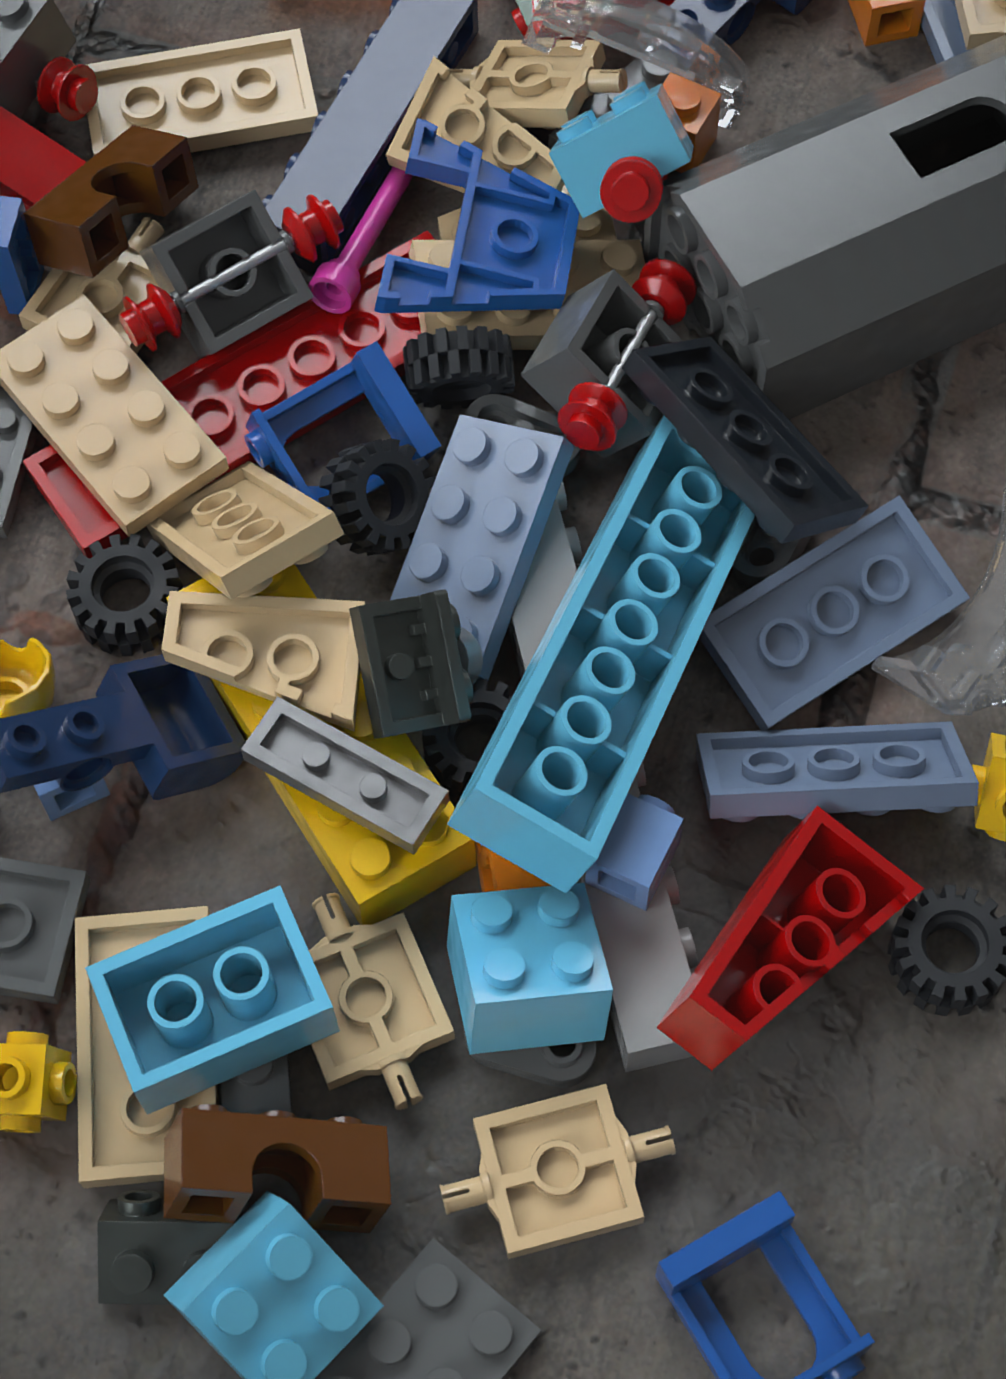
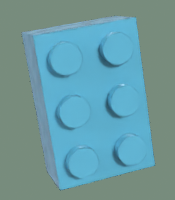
M281 886L272 888L85 967L132 1090L147 1115L340 1031L332 1003Z

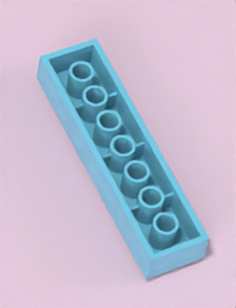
M665 415L636 454L447 823L451 828L564 893H567L598 859L755 517V514L736 493L728 490L720 483L716 471L694 448L688 446L680 439L677 429Z

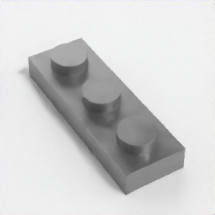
M278 696L241 748L245 761L415 855L450 801L449 790Z

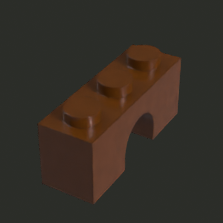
M132 125L24 212L38 264L90 278L98 275L129 248L121 217L133 213H150L165 217L199 188L187 137Z
M201 1104L192 1108L181 1107L164 1138V1218L234 1223L253 1194L252 1176L263 1173L279 1176L292 1185L301 1201L302 1217L313 1229L370 1234L391 1205L387 1126L363 1124L360 1119L349 1116L334 1117L329 1120L296 1118L293 1113L283 1110L249 1114L228 1112L225 1107L216 1104Z

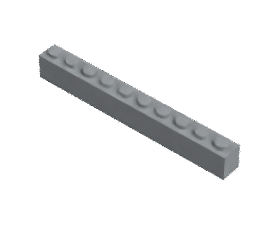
M563 481L561 482L508 626L521 679L577 572L575 564L582 562V551L575 526L565 528L560 512L567 510V499ZM643 761L628 791V794L637 798L640 796L638 787L646 785ZM668 866L646 911L586 884L585 872L576 883L585 884L612 983L613 994L609 1012L625 1072L693 1057L656 1028L690 978V968L698 965L689 927L678 929L672 906L680 904V895L672 867Z

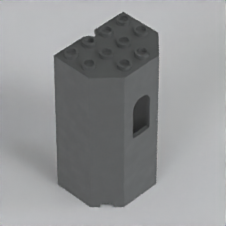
M1006 35L663 181V194L656 211L645 219L643 242L645 263L655 259H666L680 264L689 271L697 287L696 296L692 303L687 306V312L682 319L689 332L696 330L701 338L711 336L788 420L1006 322V141L923 178H920L905 157L906 154L991 117L996 120L1006 134Z

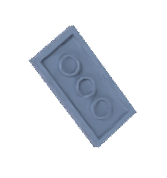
M460 414L390 600L418 596L445 589L448 593L449 602L457 610L461 627L472 633L481 647L483 665L478 679H487L488 681L575 446L563 436Z
M899 495L710 613L699 639L762 731L772 728L963 605L970 597Z
M952 721L696 734V758L710 819L724 818L732 822H748L759 816L790 815L795 818L804 819L816 806H819L826 813L857 812L866 816H878L890 810L923 809L929 812L943 813L951 811L956 807L977 806L979 782Z

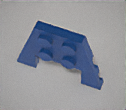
M417 118L405 173L465 189L449 268L387 254L374 311L379 313L560 309L566 294L580 214L572 197L517 168H514L511 174L482 159L483 150L466 141H463L459 147L436 135L438 126L427 120Z

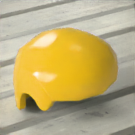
M33 637L28 640L27 646L24 648L14 647L4 640H0V719L49 708L53 703L56 680L50 652L38 639Z

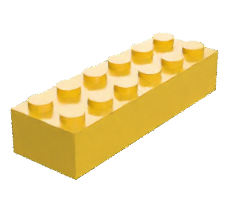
M295 564L272 576V583L263 591L255 594L257 596L317 599ZM204 578L179 590L183 592L223 594ZM360 673L355 732L325 720L322 721L440 785L406 733L374 739L362 674ZM210 678L244 740L247 741L274 701ZM265 772L360 925H373L383 921L476 867L475 841L447 825L455 809L451 801L448 802L415 855Z

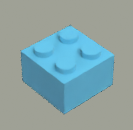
M575 883L567 893L553 886L451 895L447 951L469 1054L604 1040L613 987L584 883Z
M266 1191L163 1295L242 1379H315L384 1306L292 1205L269 1191Z

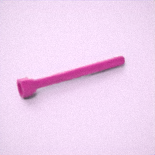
M392 167L339 257L331 259L329 262H324L318 267L308 287L314 296L311 299L320 308L336 314L345 313L350 309L361 290L358 270L414 175L406 174L404 170Z

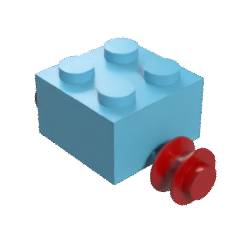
M642 81L616 95L613 98L614 101L609 104L612 110L596 118L593 110H588L561 126L562 129L556 133L559 139L549 152V155L582 218L605 208L612 217L622 222L635 223L647 219L656 211L663 194V181L667 179L668 173L691 162L694 146L662 83L649 90L645 81Z

